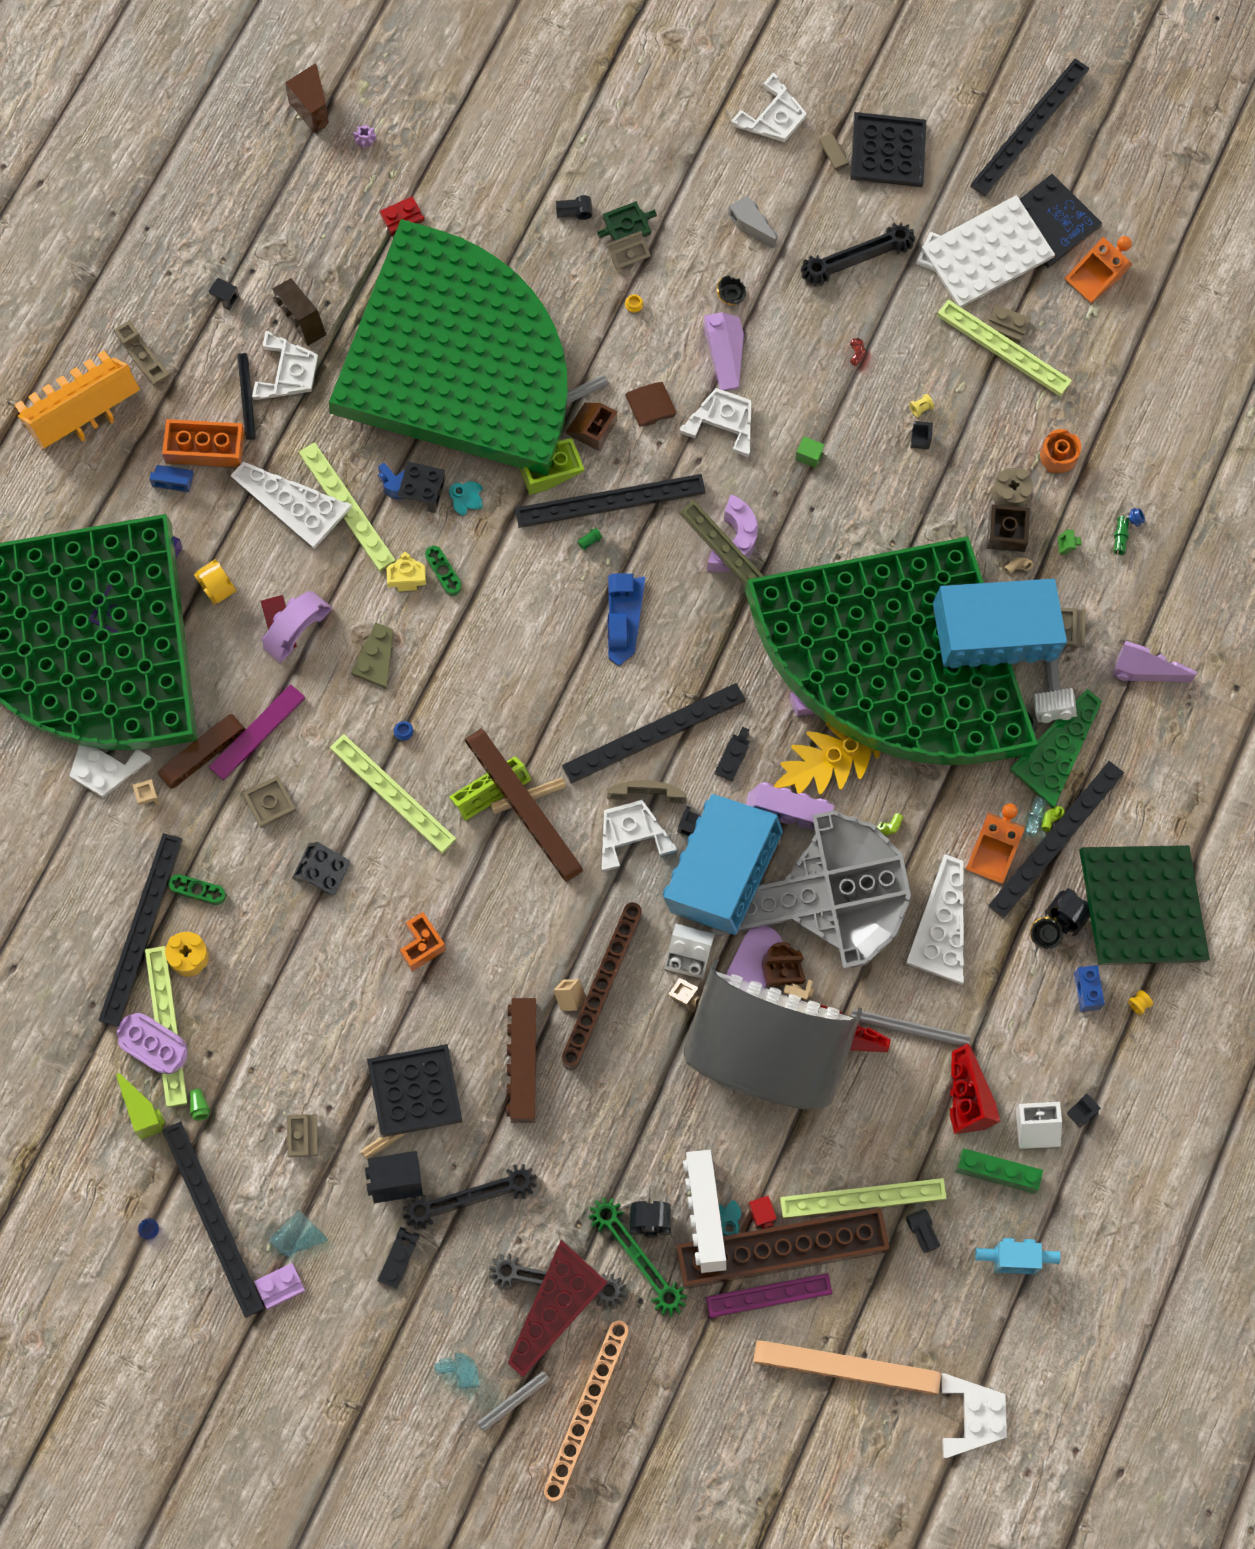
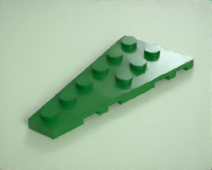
M1086 689L1076 700L1077 716L1069 720L1057 719L1037 740L1038 745L1034 752L1022 755L1009 770L1051 808H1054L1102 702L1089 689Z

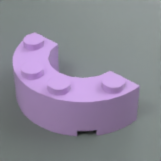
M730 495L724 513V521L730 523L736 531L737 535L732 542L749 559L756 544L757 521L753 511L744 501ZM711 551L707 571H731Z
M307 591L296 599L291 598L286 608L274 616V623L262 638L263 650L281 663L293 651L294 644L300 634L313 622H321L333 608L313 591Z

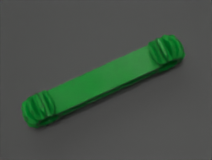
M605 1197L602 1198L603 1204L596 1200L595 1206L597 1208L590 1207V1211L594 1214L589 1215V1220H595L591 1226L596 1227L599 1224L598 1232H601L603 1227H606L658 1296V1298L651 1299V1303H659L655 1306V1311L662 1308L661 1316H664L666 1311H669V1317H673V1310L680 1314L681 1310L678 1306L682 1308L686 1306L680 1300L687 1299V1295H679L683 1292L684 1288L680 1287L676 1290L677 1282H674L673 1286L669 1287L617 1218L624 1215L623 1211H617L621 1207L620 1203L613 1206V1198H611L609 1204L606 1203ZM601 1212H611V1219L603 1220L600 1216ZM612 1225H616L618 1227V1229L622 1232V1234L631 1244L630 1247L626 1246V1244L614 1230ZM645 1267L649 1268V1270L661 1284V1286L663 1287L662 1290H660L656 1286V1284L644 1270ZM672 1294L675 1298L674 1303H665L663 1300L664 1295Z

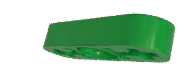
M438 546L428 547L425 551L426 561L445 593L449 596L458 595L461 592V582L443 551ZM432 552H434V554H437V558L439 561L437 564L435 558L431 557ZM440 567H447L449 572L446 575H440L438 569ZM449 578L451 583L456 585V589L449 588Z
M180 874L172 876L169 880V887L175 894L213 905H220L226 899V893L219 885ZM181 880L183 885L188 886V892H185L186 888L183 886H179L176 889L174 882L178 883ZM195 885H201L203 891L195 895L192 893V888ZM207 888L213 894L219 891L221 897H217L215 900L213 895L207 894Z

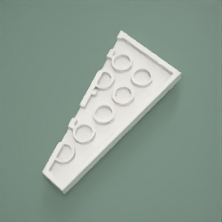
M242 462L231 475L236 482L314 549L353 507L352 504L319 493L314 489L294 481H289L276 474H271L246 462Z
M944 854L906 965L963 985V861Z

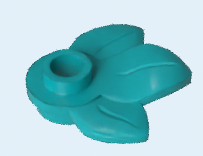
M468 481L464 484H452L448 493L453 500L454 510L464 516L468 508L474 510L482 509L483 502L478 494L482 491L483 487L473 481ZM459 489L461 494H457L455 490Z
M732 1200L726 1208L718 1204L723 1236L738 1234L740 1230L738 1221L741 1218V1209L738 1203ZM727 1225H731L733 1227V1231L727 1232L725 1230V1227Z

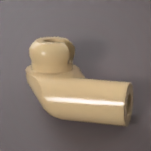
M1017 557L1004 567V571L1008 575L1016 569L1028 571L1033 568V562L1027 558Z

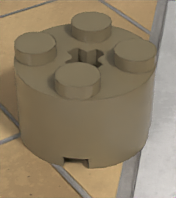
M1008 468L1000 472L992 489L994 503L996 505L1024 507L1028 503L1033 491L1031 477L1025 469Z

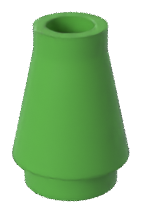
M191 1090L190 1116L193 1117L194 1121L207 1119L210 1109L202 1094V1090Z

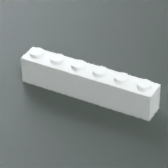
M711 1150L686 1152L687 1160H683L684 1173H688L689 1178L685 1179L686 1191L691 1192V1197H688V1207L693 1209L694 1214L690 1215L691 1228L696 1230V1234H692L694 1247L698 1246V1252L695 1253L696 1265H700L701 1273L726 1270V1256Z

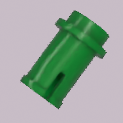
M597 528L594 530L590 529V533L577 540L578 545L585 551L595 542H600L602 534Z

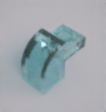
M455 1353L456 1361L452 1362L451 1358L440 1359L439 1363H435L436 1374L457 1372L458 1389L480 1387L477 1366L466 1354Z

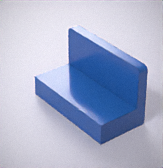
M156 465L155 472H151L149 479L152 487L190 493L194 472L188 469Z

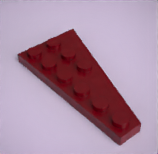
M562 1239L508 1360V1364L522 1377L526 1375L608 1283L604 1277Z

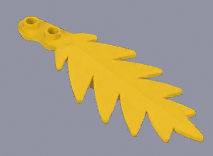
M826 723V726L839 739L826 734L807 731L806 735L820 749L804 745H791V748L804 761L781 762L780 765L787 773L774 784V787L784 788L795 785L799 794L807 788L814 777L818 793L822 795L831 779L834 768L838 787L842 790L848 779L852 760L858 779H862L870 761L871 751H873L876 759L879 758L880 751L871 749L847 737Z

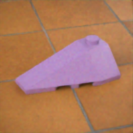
M724 312L705 315L703 328L719 388L723 391L738 389L744 337L740 318Z
M1125 641L1112 674L1122 681L1192 682L1197 671L1178 662L1169 663L1165 656L1161 654L1158 656L1149 653L1150 649Z

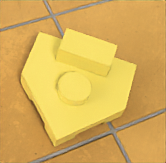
M406 552L400 555V558L394 564L392 563L386 568L388 588L397 587L398 592L415 591L417 586L426 585L425 565L415 561Z

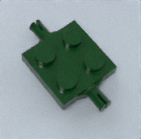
M637 201L604 213L603 220L606 228L597 231L599 239L610 235L616 241L642 231L643 238L651 235V229L647 220L657 217L655 209L644 213Z

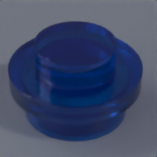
M144 1219L138 1226V1232L144 1239H153L159 1233V1224L154 1219Z

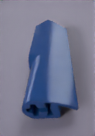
M616 573L608 576L609 660L617 666H620L635 654L645 577L634 578V574Z

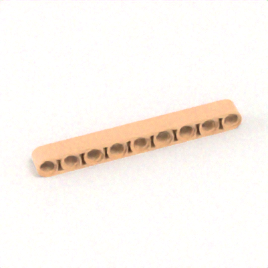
M623 1321L613 1322L608 1330L544 1489L545 1497L550 1502H558L563 1497L628 1335V1326ZM617 1326L622 1327L625 1331L621 1337L613 1334V1329ZM608 1346L615 1347L617 1351L612 1357L605 1354V1349ZM599 1366H606L609 1373L602 1377L597 1374L596 1370ZM594 1385L598 1386L601 1390V1393L595 1397L591 1396L588 1391ZM585 1405L590 1406L593 1410L592 1414L587 1417L583 1416L580 1412L581 1408ZM577 1425L582 1426L585 1431L580 1437L572 1433V1429ZM569 1445L576 1448V1454L573 1457H568L564 1453V1449ZM559 1466L567 1467L568 1474L565 1477L557 1476L556 1469ZM551 1486H557L560 1489V1494L555 1498L548 1495V1489Z
M756 1341L753 1362L757 1364L939 1395L941 1373L937 1371L767 1341Z

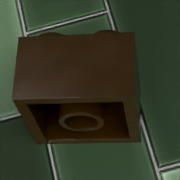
M992 504L988 517L987 549L1025 552L1029 537L1030 508Z

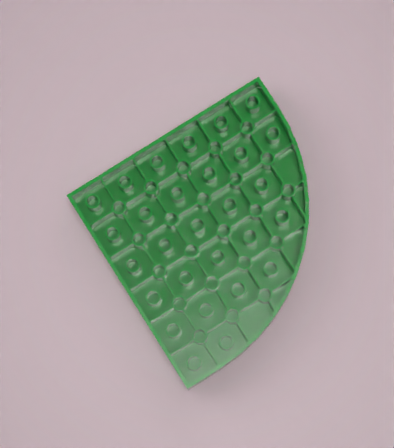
M401 219L330 397V414L524 469L526 467L531 472L548 476L564 427L568 387L563 347L556 327L546 308L534 291L512 268L483 248L462 237Z
M167 514L0 543V704L13 715L35 729L57 739L81 746L106 750H140L198 741L172 522ZM110 584L112 588L107 597H105L104 592ZM112 605H117V607H112V608L109 610L110 606H112ZM94 609L98 612L94 619L100 621V626L89 620ZM108 610H109V615L112 617V619L109 618L108 615H107V611H108ZM106 625L116 629L117 633L107 630Z
M968 536L747 580L745 593L763 647L775 669L788 687L811 711L847 737L871 749L894 757L939 765H972L1031 754L1037 747L1038 743L1011 664L1007 662L997 665L980 664L976 667L963 665L958 668L943 666L933 601L940 586L984 583Z

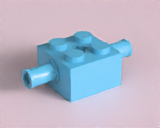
M1004 1238L1003 1242L1000 1241L994 1249L976 1247L975 1250L976 1261H994V1273L1036 1274L1042 1269V1263L1060 1264L1061 1257L1060 1251H1042V1243H1036L1034 1239H1024L1023 1242H1015V1239Z

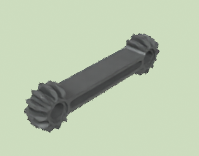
M508 1253L505 1260L503 1254H500L501 1261L499 1262L494 1258L492 1262L496 1266H489V1270L495 1272L490 1274L489 1278H497L494 1281L495 1286L502 1282L501 1289L503 1290L506 1287V1283H509V1288L513 1289V1281L541 1286L543 1280L518 1276L519 1272L545 1277L547 1271L517 1266L519 1258L516 1257L511 1261L512 1255ZM506 1266L512 1269V1274L507 1277L500 1273L501 1269ZM610 1274V1280H607L608 1283L595 1296L600 1298L596 1303L597 1306H600L603 1302L605 1303L604 1310L608 1309V1304L610 1303L612 1309H616L615 1301L622 1305L623 1301L619 1297H626V1293L621 1291L626 1288V1285L621 1284L618 1286L621 1278L618 1277L616 1281H613L614 1274ZM605 1287H612L615 1290V1294L607 1297L603 1294V1289Z

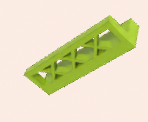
M516 756L507 761L510 767L516 764V766L512 767V770L523 785L532 780L525 765ZM487 773L449 796L451 802L457 807L465 821L491 806L492 802L504 797Z

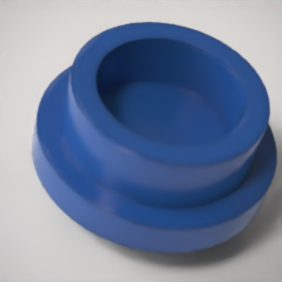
M1140 508L1131 509L1129 514L1131 524H1135L1136 527L1141 526L1145 522L1143 511Z
M402 721L395 725L394 735L397 739L406 741L413 736L414 730L409 722Z

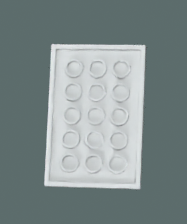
M1017 195L921 247V250L932 264L936 274L955 304L961 308L1055 256Z

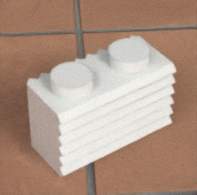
M1073 688L1034 694L1035 714L1038 722L1049 723L1057 719L1069 720L1077 716Z

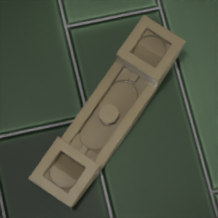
M130 320L114 329L116 336L130 357L153 385L170 376L162 363L156 359L141 339L139 332Z
M651 780L628 781L607 789V799L627 800V793L666 795V802L686 803L687 794L677 787Z

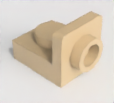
M681 978L669 992L671 998L687 1006L691 1012L697 1009L702 995L698 987Z
M808 980L805 990H802V987L790 984V986H785L783 994L787 996L789 994L801 997L802 1001L806 1002L807 998H812L814 987H811V980Z

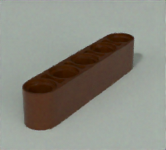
M233 714L226 716L199 737L198 741H194L161 767L157 774L170 789L177 787L232 744L246 728Z

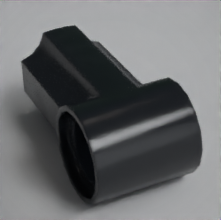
M582 195L575 198V200L556 201L557 218L577 217L580 220L590 219L593 216L591 197Z
M926 1209L906 1216L908 1226L911 1232L915 1233L923 1254L940 1247L932 1228L931 1217Z

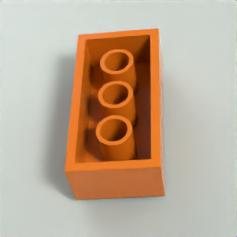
M166 419L162 451L165 464L239 467L242 464L245 437L243 424Z

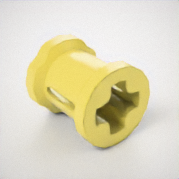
M928 394L923 395V398L916 402L912 401L909 403L910 409L916 417L921 416V413L928 409H934V403Z

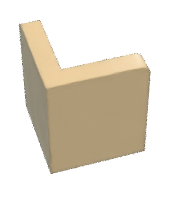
M152 779L132 785L138 805L152 801L156 805L160 804Z
M580 979L562 980L553 990L561 1011H578L586 999Z

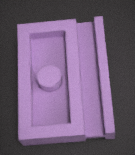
M293 1263L254 1281L267 1310L305 1292Z

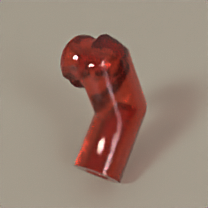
M854 338L851 340L850 346L855 350V354L850 359V363L858 366L866 351L863 341L860 338Z

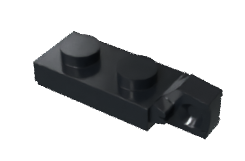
M742 726L739 735H733L714 774L733 781L749 747L750 741L746 740L749 729Z

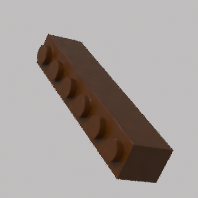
M512 998V1004H508V1017H511V1024H507V1036H511V1044H507V1056H511V1064H507V1076H511V1084H507V1096H511L510 1104L506 1105V1117H510L511 1123H535L536 998Z

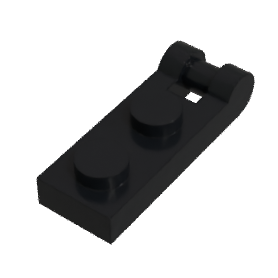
M403 1227L399 1228L396 1239L377 1280L394 1289H398L420 1237V1234L407 1232V1229ZM403 1239L410 1241L408 1247L401 1245Z

